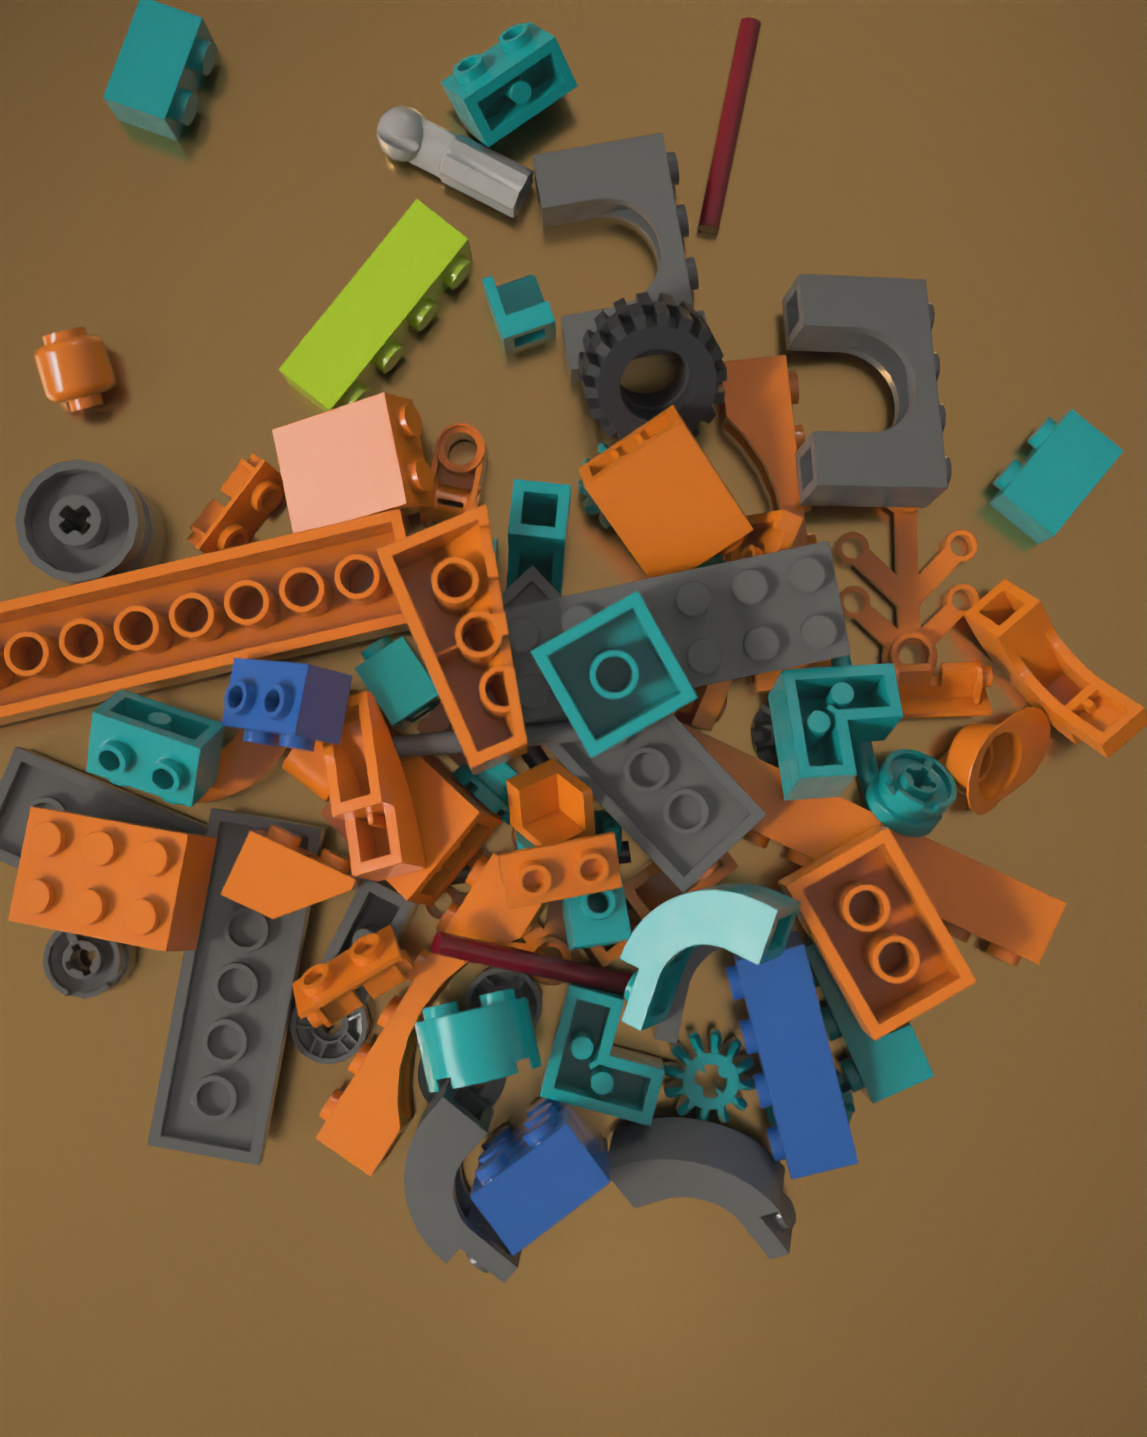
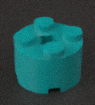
M514 988L480 995L482 1007L459 1011L458 1002L454 1001L422 1009L424 1020L415 1022L414 1025L428 1092L440 1091L439 1079L450 1077L452 1089L518 1074L516 1061L527 1058L531 1069L542 1066L527 997L516 999Z

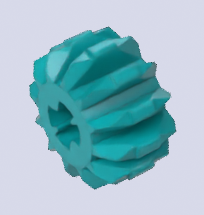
M718 1028L710 1030L707 1044H702L698 1032L691 1030L688 1032V1038L693 1048L687 1051L679 1043H673L670 1046L671 1052L681 1063H663L664 1075L675 1078V1080L663 1087L665 1096L667 1098L682 1096L676 1105V1111L680 1116L688 1114L697 1106L696 1119L708 1121L710 1110L715 1109L720 1122L726 1123L730 1120L725 1107L728 1103L731 1102L741 1111H744L748 1106L746 1100L737 1091L755 1090L753 1078L741 1074L754 1066L753 1058L751 1055L736 1057L742 1046L741 1041L737 1037H732L721 1047L722 1036ZM714 1064L719 1076H721V1080L717 1083L712 1079L711 1081L714 1086L704 1088L699 1077L696 1076V1072L700 1069L705 1073L704 1066Z

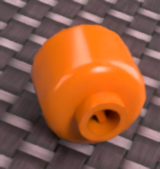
M85 327L68 329L43 336L44 346L36 350L34 360L47 398L56 403L68 402L71 412L104 404L101 393L112 389L116 381L102 338L98 335H87Z

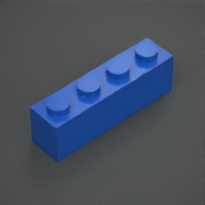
M797 931L790 932L781 957L760 965L733 953L735 965L727 966L725 969L733 1000L745 999L749 1019L741 1020L739 1024L747 1055L758 1052L763 1072L753 1074V1080L761 1109L772 1106L776 1126L768 1127L766 1131L774 1161H786L791 1180L858 1164L805 945Z

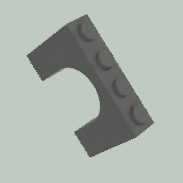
M663 133L532 155L534 180L543 227L595 218H614L633 225L651 243L658 263V272L645 292H648L651 300L655 302L658 301L660 293L672 295L677 305L684 300L694 308L691 291L699 289L697 267L694 257L685 258L682 238L689 237L688 217L685 205L675 204L672 186L679 185L680 182L678 161L675 151L666 152ZM634 299L626 304L627 306L635 304L637 300ZM615 307L561 316V332L571 384L581 382L578 358L579 352H585L582 339L587 329L596 332L597 326L594 319L602 310L610 317L616 312ZM704 310L695 311L697 316L702 315L706 321ZM649 350L636 356L626 366L623 374L681 365L682 357L670 350Z
M799 274L782 299L786 350L841 352L860 357L873 365L886 379L892 391L895 404L894 421L889 429L879 432L813 431L795 453L800 505L926 508L948 489L952 473L950 458L944 452L942 433L946 423V412L944 405L939 403L937 380L940 373V358L938 353L933 351L931 330L934 324L935 311L932 302L928 301L926 280Z

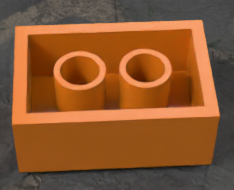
M31 806L8 921L165 952L196 950L217 838L71 811Z
M873 826L777 881L786 896L801 902L797 912L799 921L861 1029L874 1041L977 982L888 827Z

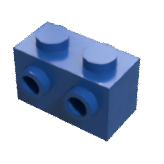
M234 658L230 683L224 696L225 708L221 725L244 730L242 741L259 745L277 747L278 737H280L279 746L314 752L316 742L340 745L353 676L311 664Z

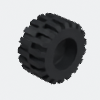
M648 292L637 293V303L627 306L624 297L613 302L616 312L609 317L602 310L594 319L597 330L593 332L587 329L582 339L585 352H579L578 358L581 375H579L594 420L599 419L602 431L610 438L617 433L620 441L674 405L694 437L698 436L700 431L697 425L701 421L710 425L716 417L712 403L722 404L726 394L721 382L727 381V368L722 360L724 356L702 315L697 316L693 306L684 300L677 305L672 295L660 293L657 302L651 300ZM665 349L673 351L682 357L680 370L674 380L659 391L636 393L620 384L626 366L643 352Z

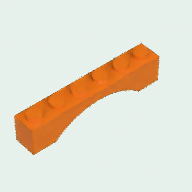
M786 355L723 361L727 368V381L721 382L726 394L723 403L718 404L721 429L742 449L758 472L770 500L772 511L784 509L804 517L790 549L817 543L815 533L806 532L804 512H810L812 506H802L799 502L795 453L805 442L803 426L794 425L792 404L799 403V382L796 371H788ZM831 659L749 676L751 694L770 693L782 670L831 667Z
M501 850L494 852L490 858L482 855L478 859L465 881L472 888L461 905L453 902L438 922L436 930L502 945L528 934L549 902L508 910L504 884L501 881L498 861H500L499 853L507 851ZM427 949L422 950L413 962L415 969L407 973L408 978L413 982L404 997L401 999L395 995L380 1015L377 1024L384 1029L374 1045L366 1042L350 1063L348 1071L353 1073L354 1077L346 1090L343 1092L337 1088L319 1114V1117L326 1122L315 1139L370 1177L387 1161L414 1118L411 1083L413 1057L418 1043L414 1023L424 1020L422 1009L433 1006L435 1000L451 979L470 963L468 961L436 955Z

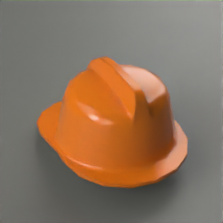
M1026 707L1014 713L1000 724H969L957 733L950 749L938 762L945 766L953 776L957 792L967 797L969 808L975 814L982 815L990 812L1002 799L1023 785L1035 773L1044 759L1050 741L1051 726L1048 716L1040 708Z

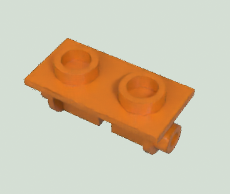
M253 453L247 461L242 458L240 459L238 466L219 489L231 498L226 507L212 499L194 524H191L189 527L193 532L187 540L204 554L248 544L251 537L270 512L276 509L282 496L285 494L281 474L269 463Z
M979 660L941 663L939 676H931L932 669L930 663H893L903 712L902 719L992 715V708L985 687H991L993 682V673L990 665H981Z
M614 831L499 853L500 861H498L501 881L504 884L508 910L622 888Z
M388 925L376 933L362 936L350 949L326 963L312 966L300 979L293 982L292 987L298 1016L301 1019L307 1017L315 1029L322 1024L329 1028L335 1022L364 1006L361 997L355 991L358 987L363 985L374 1000L400 983L407 981V973L414 970L415 966L408 953L404 949L400 951L393 927Z

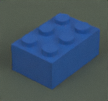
M542 1097L526 1111L529 1118L513 1131L506 1125L491 1135L481 1145L484 1152L478 1157L479 1163L474 1172L475 1178L470 1198L513 1256L611 1182L607 1141L581 1107Z

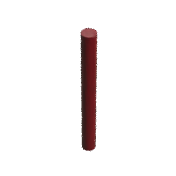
M746 17L740 20L698 229L705 233L715 234L719 232L761 29V22L755 18Z
M442 931L436 932L432 942V953L436 955L620 995L625 994L626 986L633 975Z

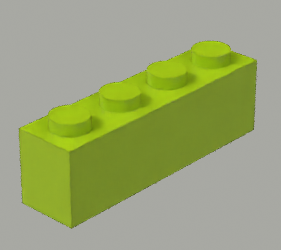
M416 199L278 369L286 381L324 412L368 398L370 394L368 385L380 370L383 373H387L396 365L404 352V347L401 344L414 328L417 331H421L429 324L438 309V304L435 302L449 286L451 289L457 288L468 275L472 267V262L469 261L472 258L469 239L420 200Z

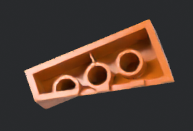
M481 505L376 549L383 570L473 776L527 753V739L487 505Z

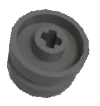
M79 459L53 464L36 475L20 496L15 517L19 545L30 562L51 578L69 585L146 568L154 557L159 536L155 510L142 491L104 465ZM90 524L91 527L86 532V528Z

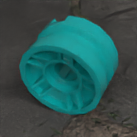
M901 749L893 751L885 759L880 772L867 787L866 799L869 809L889 829L905 836L921 837L929 835L942 819V815L955 801L957 786L953 776L945 766L933 757L917 750Z
M504 762L473 776L469 764H461L454 771L453 776L463 786H467L473 795L494 814L498 813L501 819L510 825L506 780L519 773L507 762Z

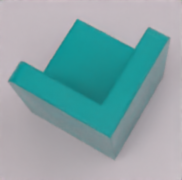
M492 275L482 278L484 294L505 354L556 337V325L549 302L544 301L538 281L534 275H528L496 286Z

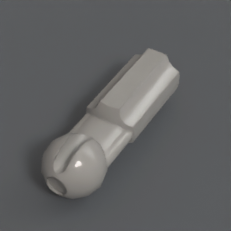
M392 107L381 116L378 122L377 140L382 151L391 159L403 162L408 161L439 177L441 182L512 218L519 213L534 181L533 170L462 134L458 136L427 120L424 115L413 107Z

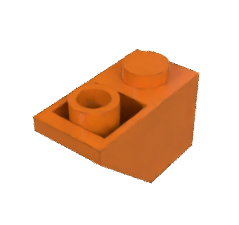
M271 824L268 832L263 829L250 830L220 895L275 919L356 889L360 886L363 879L352 877L349 858L323 848L320 856L299 847L303 839L301 836Z

